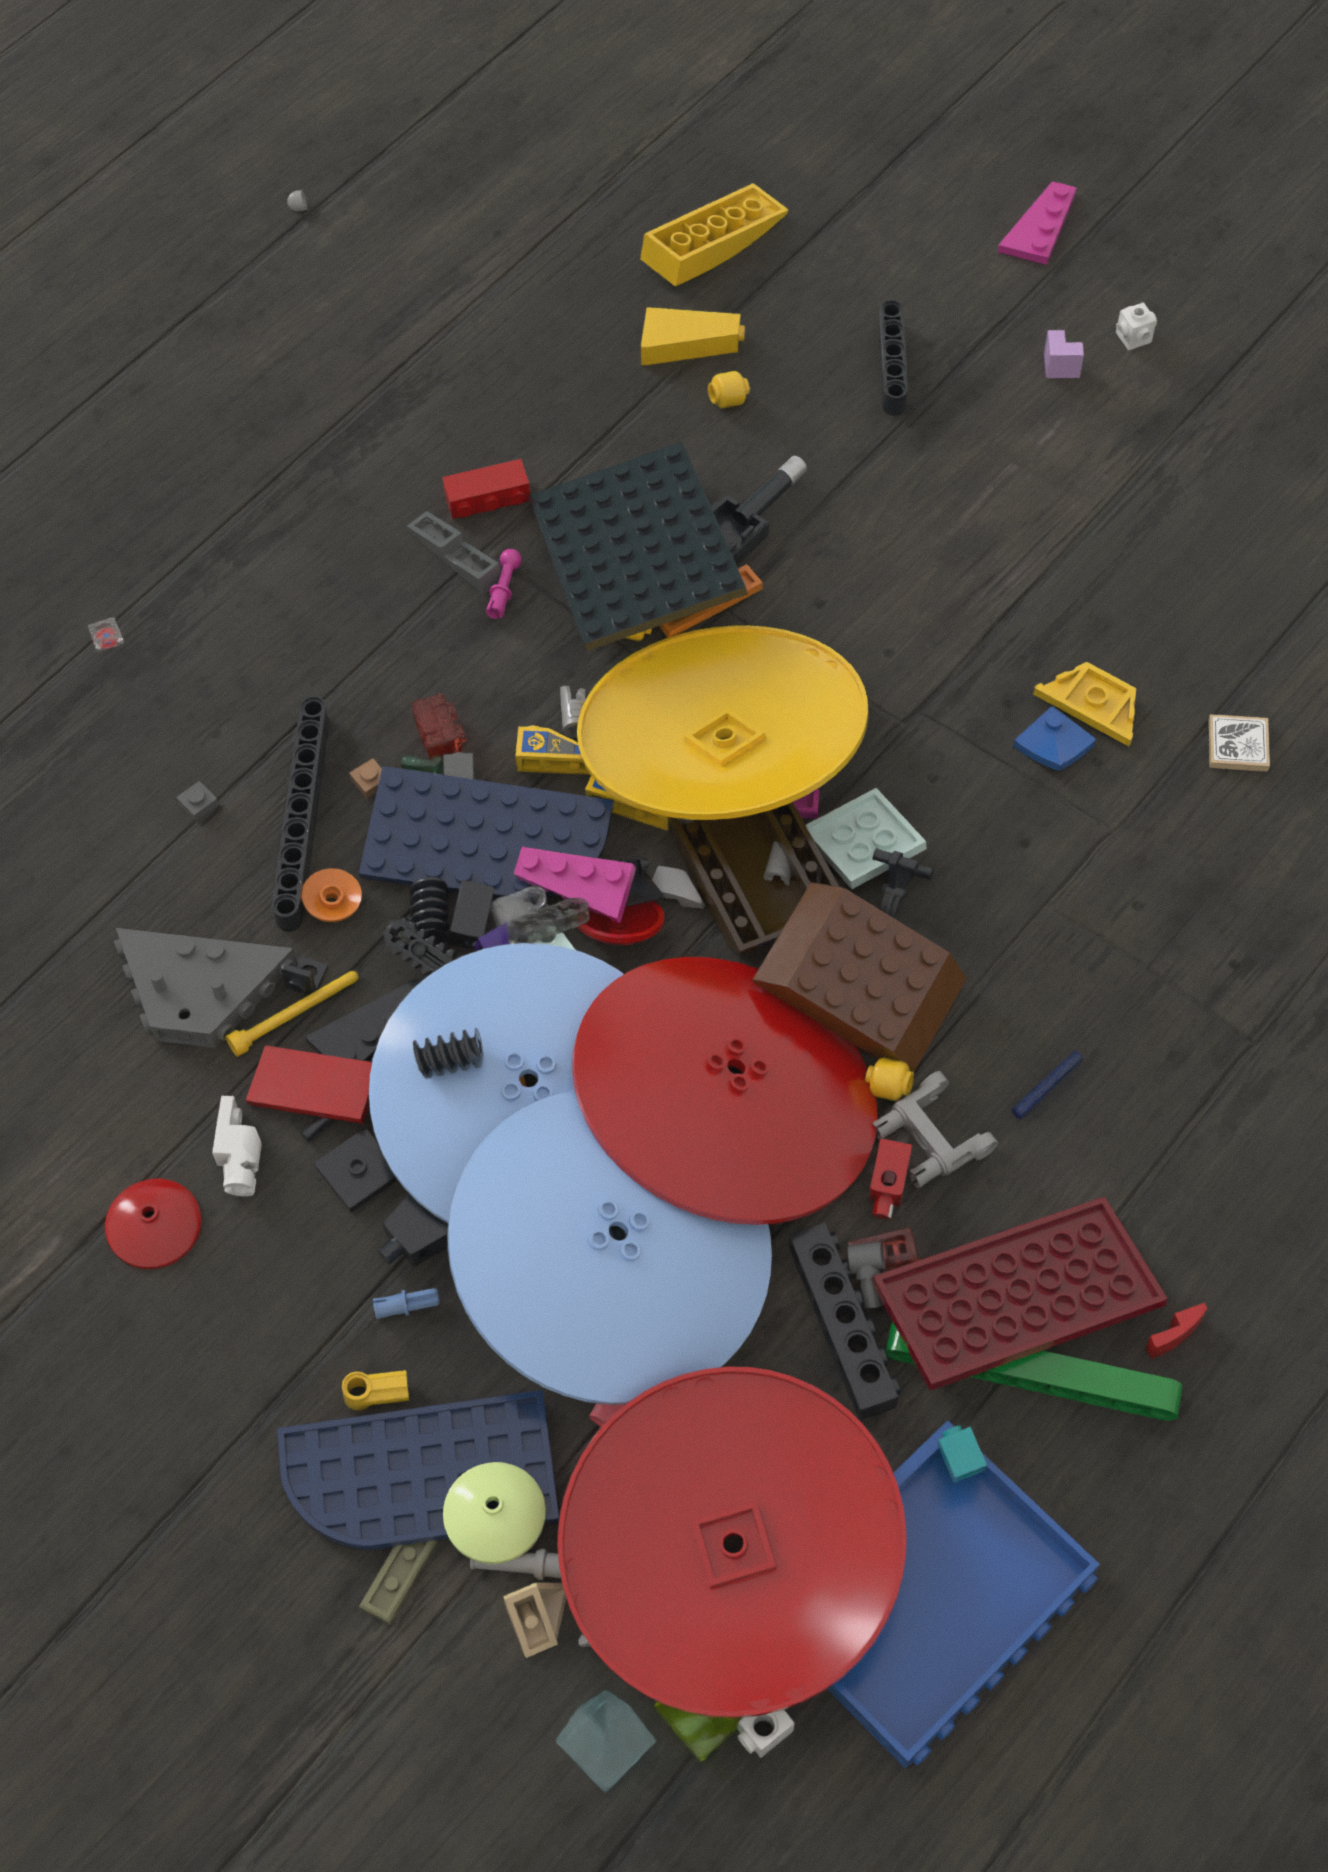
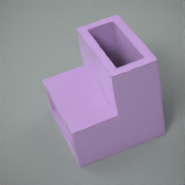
M1048 330L1044 351L1046 377L1080 378L1084 357L1083 343H1066L1064 330Z

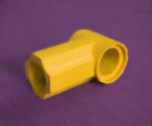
M406 1370L370 1375L363 1372H352L342 1382L345 1404L354 1411L365 1410L370 1405L409 1401ZM354 1387L366 1389L365 1393L361 1396L350 1394Z

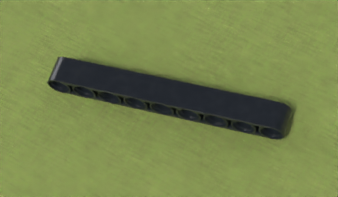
M309 696L300 704L272 901V910L276 924L281 930L287 932L298 929L303 922L305 907L302 902V890L305 881L309 878L329 729L326 704L318 696ZM287 911H292V912L289 913V914H283V913H285V912H287Z

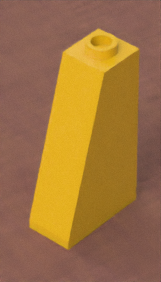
M647 307L641 342V365L738 352L739 341L744 342L745 325H740L741 314Z

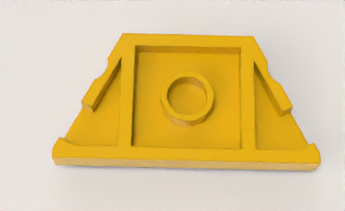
M1085 662L1075 667L1072 671L1057 675L1054 681L1044 686L1040 683L1034 688L1033 695L1119 742L1130 746L1133 738L1135 687Z

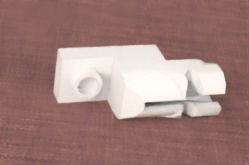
M221 1096L212 1153L217 1166H223L224 1191L236 1196H252L255 1192V1173L259 1170L262 1143L255 1127L241 1125L242 1109L238 1108L234 1096Z

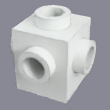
M1144 302L1120 310L1119 320L1116 324V333L1128 351L1152 342L1154 329L1157 324L1156 317L1152 311H1149Z

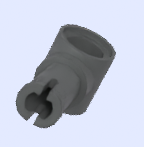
M881 1241L849 1245L848 1259L852 1275L856 1274V1279H860L864 1308L883 1306V1302L872 1284L873 1276L885 1271V1258Z

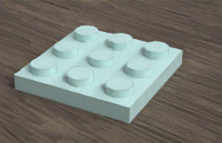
M877 788L806 825L824 859L851 889L889 870L888 864L872 860L876 848L890 853L894 851L902 852L903 857L911 858L926 850V841Z

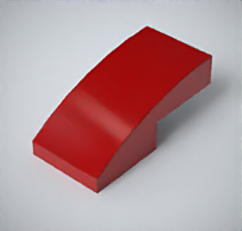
M1202 1303L1175 1313L1169 1325L1171 1329L1150 1336L1146 1345L1150 1358L1154 1359L1167 1353L1187 1339L1202 1321L1207 1310L1206 1304Z

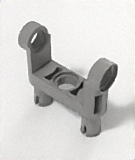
M941 1071L928 1076L920 1084L918 1090L896 1102L891 1112L873 1122V1125L877 1128L876 1134L879 1132V1135H877L879 1140L880 1138L885 1139V1137L903 1127L908 1130L927 1154L928 1160L908 1171L910 1180L912 1182L917 1180L914 1183L917 1188H921L938 1175H949L974 1158L976 1160L985 1158L998 1146V1141L990 1132L982 1135L978 1133L953 1149L922 1111V1108L939 1098L937 1095L945 1090L949 1084L948 1079Z

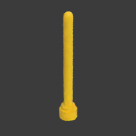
M350 971L247 1031L243 1029L231 1032L225 1036L228 1045L237 1057L249 1051V1047L253 1045L252 1042L355 983L359 978L358 973Z

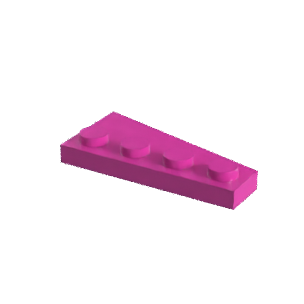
M1052 181L1000 242L998 252L1047 265L1074 200L1077 187Z
M522 847L514 875L519 880L544 891L553 892L567 901L576 902L592 912L601 913L610 917L611 920L620 923L636 868L631 863Z

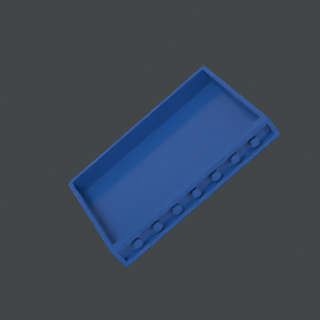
M948 1420L893 1473L904 1507L907 1532L904 1574L897 1601L885 1627L873 1646L861 1661L843 1678L828 1688L830 1693L905 1769L912 1762L917 1766L922 1763L932 1751L928 1746L937 1737L941 1741L944 1740L955 1728L956 1724L953 1720L961 1712L968 1715L980 1702L977 1695L985 1687L991 1691L1002 1680L1004 1674L1001 1671L1009 1662L1015 1666L1027 1654L1028 1650L1025 1646L1033 1638L1037 1642L1040 1641L1051 1629L1052 1626L1048 1622L1056 1614L1063 1617L1075 1604V1601L1071 1598L1079 1590L1085 1594L1096 1583L1098 1577L1095 1574L1100 1565L983 1453L982 1455L987 1464L985 1471L953 1483L938 1448V1441L943 1438L942 1432L954 1427Z

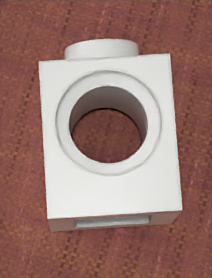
M784 1710L760 1716L744 1717L739 1721L738 1730L740 1734L738 1739L749 1753L755 1751L762 1758L793 1732L794 1722ZM765 1721L771 1724L773 1732L768 1736H760L754 1731L753 1727L758 1722Z

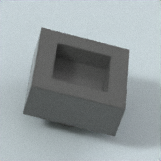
M200 781L176 797L178 804L195 821H198L219 805L217 798Z

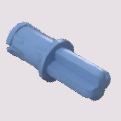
M432 1288L406 1294V1291L402 1290L400 1294L373 1298L376 1319L400 1314L409 1316L412 1310L437 1306L439 1304L438 1291Z

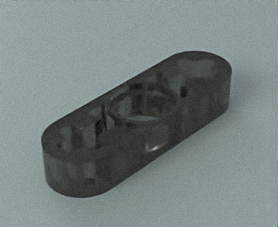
M570 898L513 919L506 926L508 942L510 944H532L585 924L590 919L588 902L583 898Z

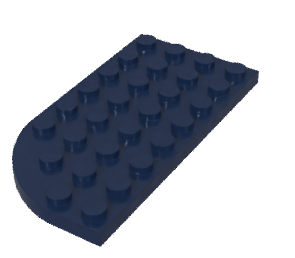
M383 766L359 876L365 879L412 885L415 881L423 878L436 877L447 883L448 887L445 891L458 893L462 880L494 887L492 898L517 902H533L551 898L557 894L517 879L514 875L521 848L527 847L600 859L607 843L614 802L613 800Z
M543 1390L277 1428L280 1476L290 1503L307 1525L323 1537L337 1544L362 1550H375L449 1539L443 1520V1508L451 1486L469 1469L491 1462L508 1463L527 1472L537 1482L542 1491L546 1507L545 1524L559 1522ZM490 1501L487 1504V1508L491 1510L499 1506L497 1501Z

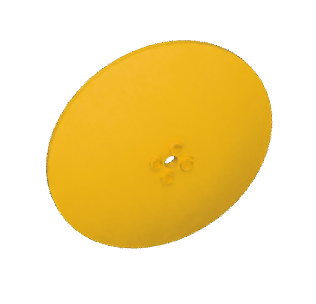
M711 627L678 634L646 646L628 656L607 672L594 686L581 709L577 726L578 746L583 763L596 782L608 793L633 807L653 814L690 820L743 817L769 811L800 799L824 785L842 770L856 753L865 735L868 723V700L865 687L851 664L836 651L817 640L802 634L771 627Z

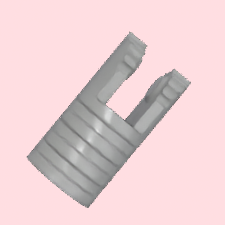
M564 685L560 687L563 733L568 737L577 738L578 719L586 700V690L580 688L576 694V699L571 700V689L569 686Z
M774 841L764 873V879L772 881L774 875H778L781 877V880L785 881L784 884L789 885L792 876L790 866L783 850Z

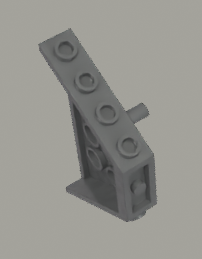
M116 928L119 939L114 941L120 958L126 956L128 962L122 965L128 982L134 981L136 988L131 990L137 1007L143 1005L145 1013L140 1014L145 1032L151 1030L155 1041L216 1048L222 1041H226L225 1036L233 1032L234 1028L242 1020L252 1015L255 1006L263 998H267L273 993L275 986L283 978L281 970L283 964L294 967L297 964L293 948ZM182 1012L191 1013L187 1019L179 1018Z

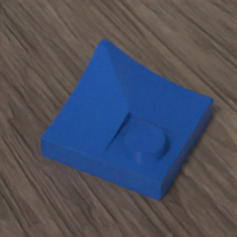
M1051 706L1014 740L1013 747L1034 761L1060 771L1095 746L1096 739Z

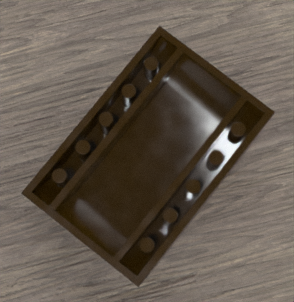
M793 802L769 811L730 819L690 820L668 817L678 850L726 944L739 954L776 941L810 883L839 887ZM774 841L783 850L790 866L792 876L789 885L784 884L785 881L781 880V877L778 875H774L772 881L764 879V873Z

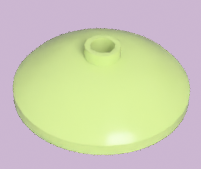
M501 1462L481 1464L463 1473L451 1486L443 1508L445 1529L455 1548L466 1557L486 1564L509 1562L525 1554L540 1537L546 1518L545 1501L537 1482L521 1468ZM490 1501H497L499 1503L496 1509L491 1510L487 1508V1504Z

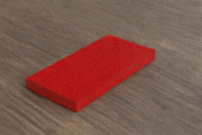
M265 1045L246 1102L252 1106L364 1124L370 1106L369 1084L372 1062Z

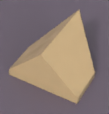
M534 1583L503 1596L506 1610L526 1658L558 1645L557 1637L567 1599L562 1583Z

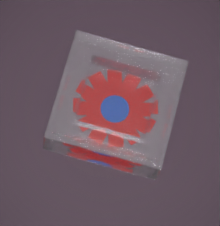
M114 617L87 625L97 652L124 643Z

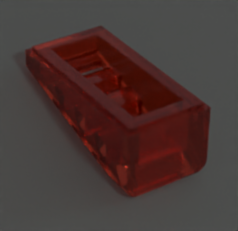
M910 1227L848 1242L849 1246L881 1241L885 1258V1270L899 1268L920 1260L915 1236ZM899 1243H905L907 1253L901 1254ZM892 1244L894 1256L889 1257L886 1245Z

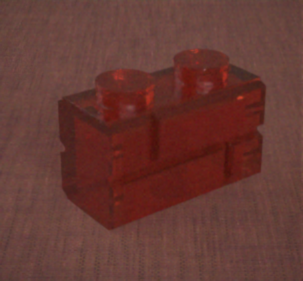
M442 693L430 696L428 699L424 698L413 701L411 704L413 718L429 761L433 763L443 760L444 755L463 752L461 742L466 741L461 724L455 725L454 719H457V714L453 702L447 703Z

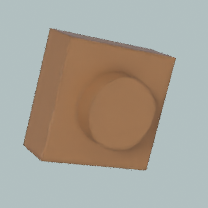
M371 759L349 773L351 781L366 798L377 792L382 768L374 759Z

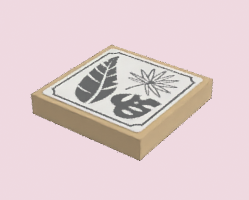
M1210 714L1208 720L1209 768L1268 772L1270 767L1268 718Z

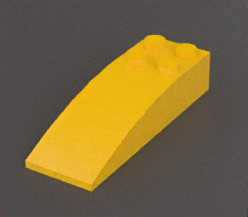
M752 183L645 233L640 259L676 287L715 268L748 247L786 216L788 209Z

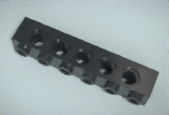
M824 1222L789 1234V1251L858 1420L861 1421L895 1409L898 1396L901 1395L898 1381L895 1376L890 1377L886 1369L888 1365L887 1355L882 1346L877 1347L873 1338L876 1336L874 1324L870 1317L865 1318L861 1309V1307H864L863 1298L859 1289H853L849 1280L852 1278L848 1262L846 1260L841 1261L837 1251L840 1250V1245L835 1232H829ZM817 1258H824L828 1260L829 1263L827 1265L820 1266L815 1264L814 1260ZM829 1286H835L841 1292L833 1295L826 1292L825 1289ZM848 1315L853 1321L844 1324L838 1321L837 1317ZM860 1344L865 1348V1351L855 1353L849 1349V1346ZM866 1373H871L875 1375L878 1380L873 1383L865 1382L861 1378V1376Z

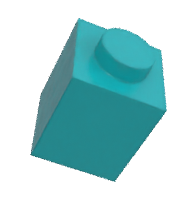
M959 1425L942 1432L943 1438L939 1439L938 1448L953 1483L985 1471L987 1464L971 1427L962 1430Z

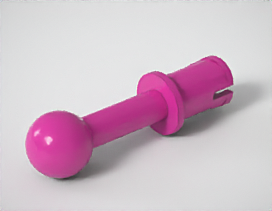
M506 549L500 555V564L503 567L498 584L490 588L491 598L486 614L494 619L504 616L507 600L511 599L512 592L508 588L513 571L518 569L522 562L520 553L515 549Z

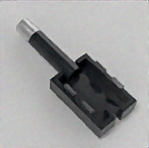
M792 456L740 505L739 502L726 494L719 502L716 501L711 506L736 565L768 536L769 522L760 517V515L806 473L807 466L800 457Z

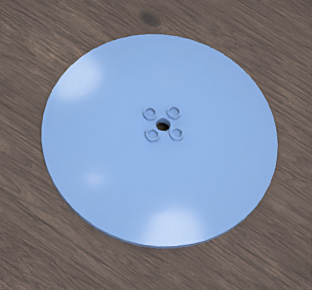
M531 943L500 945L467 954L444 965L425 978L405 997L390 1017L374 1053L370 1072L369 1101L373 1128L382 1155L404 1189L419 1204L436 1217L448 1223L455 1189L464 1168L483 1140L499 1124L520 1109L555 1094L574 1091L572 1052L582 1019L597 996L614 980L624 975L622 972L600 959L565 947ZM475 1027L478 1028L484 1052L481 1068H475L470 1063L469 1070L463 1071L458 1064L456 1073L451 1074L446 1068L445 1074L438 1076L433 1070V1076L430 1079H425L415 1061L413 1040H416L419 1046L424 1048L425 1038L427 1037L433 1045L437 1044L438 1035H441L444 1041L448 1043L451 1032H454L457 1039L461 1040L462 1030L466 1029L470 1037H474ZM525 1074H532L537 1078L538 1082L533 1087H525L519 1080Z
M575 1090L555 1094L520 1109L499 1124L475 1150L464 1168L455 1189L449 1214L448 1255L451 1273L463 1307L477 1331L507 1364L523 1376L546 1389L577 1400L605 1405H625L642 1392L663 1381L698 1370L722 1367L738 1351L751 1333L767 1296L772 1260L771 1237L768 1224H735L695 1215L673 1206L637 1184L615 1164L593 1136L578 1105ZM612 1226L622 1228L626 1238L621 1241L614 1240L609 1234V1228Z

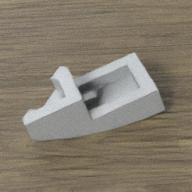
M664 866L657 867L652 881L665 895V898L677 899L682 907L704 909L705 904L686 871Z

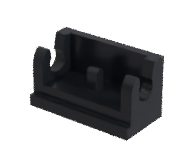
M462 880L447 945L475 949L474 946L478 938L483 936L485 932L494 887Z

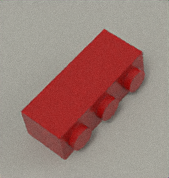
M521 459L442 477L444 496L452 519L530 501V484Z

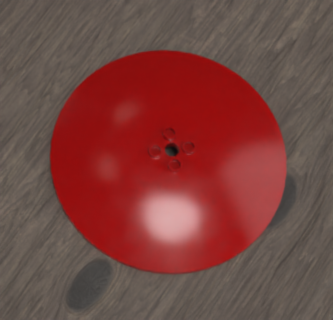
M679 957L652 962L633 969L614 980L592 1002L582 1019L572 1052L573 1085L578 1105L585 1122L606 1154L623 1172L655 1196L680 1209L717 1221L750 1225L776 1224L810 1215L839 1198L854 1183L863 1170L872 1152L877 1130L873 1125V1122L878 1120L876 1096L871 1093L870 1084L865 1081L868 1068L857 1047L753 983L752 980L759 970L758 968L718 958ZM728 1066L738 1068L742 1074H733L728 1069Z
M719 1367L682 1374L642 1392L618 1410L595 1434L582 1453L564 1495L559 1518L558 1559L563 1589L570 1610L581 1632L596 1654L623 1681L645 1696L668 1707L687 1713L708 1717L742 1718L778 1712L803 1703L828 1689L861 1661L876 1642L897 1601L904 1574L907 1532L904 1507L891 1466L867 1428L846 1407L815 1386L789 1375L752 1367ZM730 1536H738L743 1540V1547L737 1553H729L724 1549V1543Z

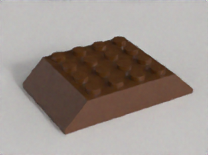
M810 883L752 982L875 1058L885 1057L908 1064L910 1071L914 1073L967 978L948 951L849 890L841 887Z

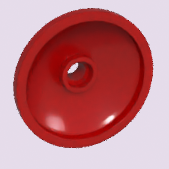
M654 901L625 907L621 922L618 923L611 920L608 916L601 913L597 914L578 904L574 910V923L584 935L595 941L613 946H627L646 941L656 935L664 925V911Z
M168 1179L143 1180L126 1188L111 1204L105 1220L106 1238L114 1254L130 1266L141 1269L166 1267L183 1258L196 1243L202 1225L201 1211L193 1194L183 1185ZM149 1211H153V1212H154V1215H153L152 1217H150V1218H145V1217H144V1215H145L147 1212H149Z

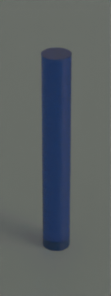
M1073 1051L1012 1109L1013 1115L1021 1119L1083 1060V1056L1078 1051Z

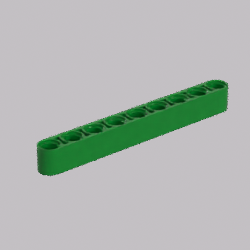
M892 1321L885 1351L887 1357L895 1361L916 1365ZM1043 1350L970 1376L975 1379L1165 1421H1172L1178 1418L1182 1394V1384L1170 1378Z

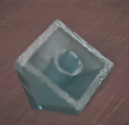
M606 1689L579 1706L557 1737L556 1742L606 1793L656 1740L633 1709Z

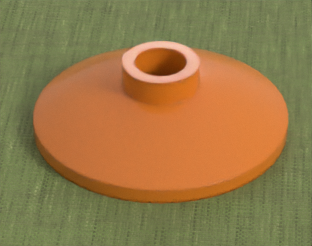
M330 868L315 872L305 881L302 890V902L305 909L313 917L325 922H338L349 918L357 911L362 899V891L358 881L351 874L340 869ZM334 898L337 901L328 902L327 899Z

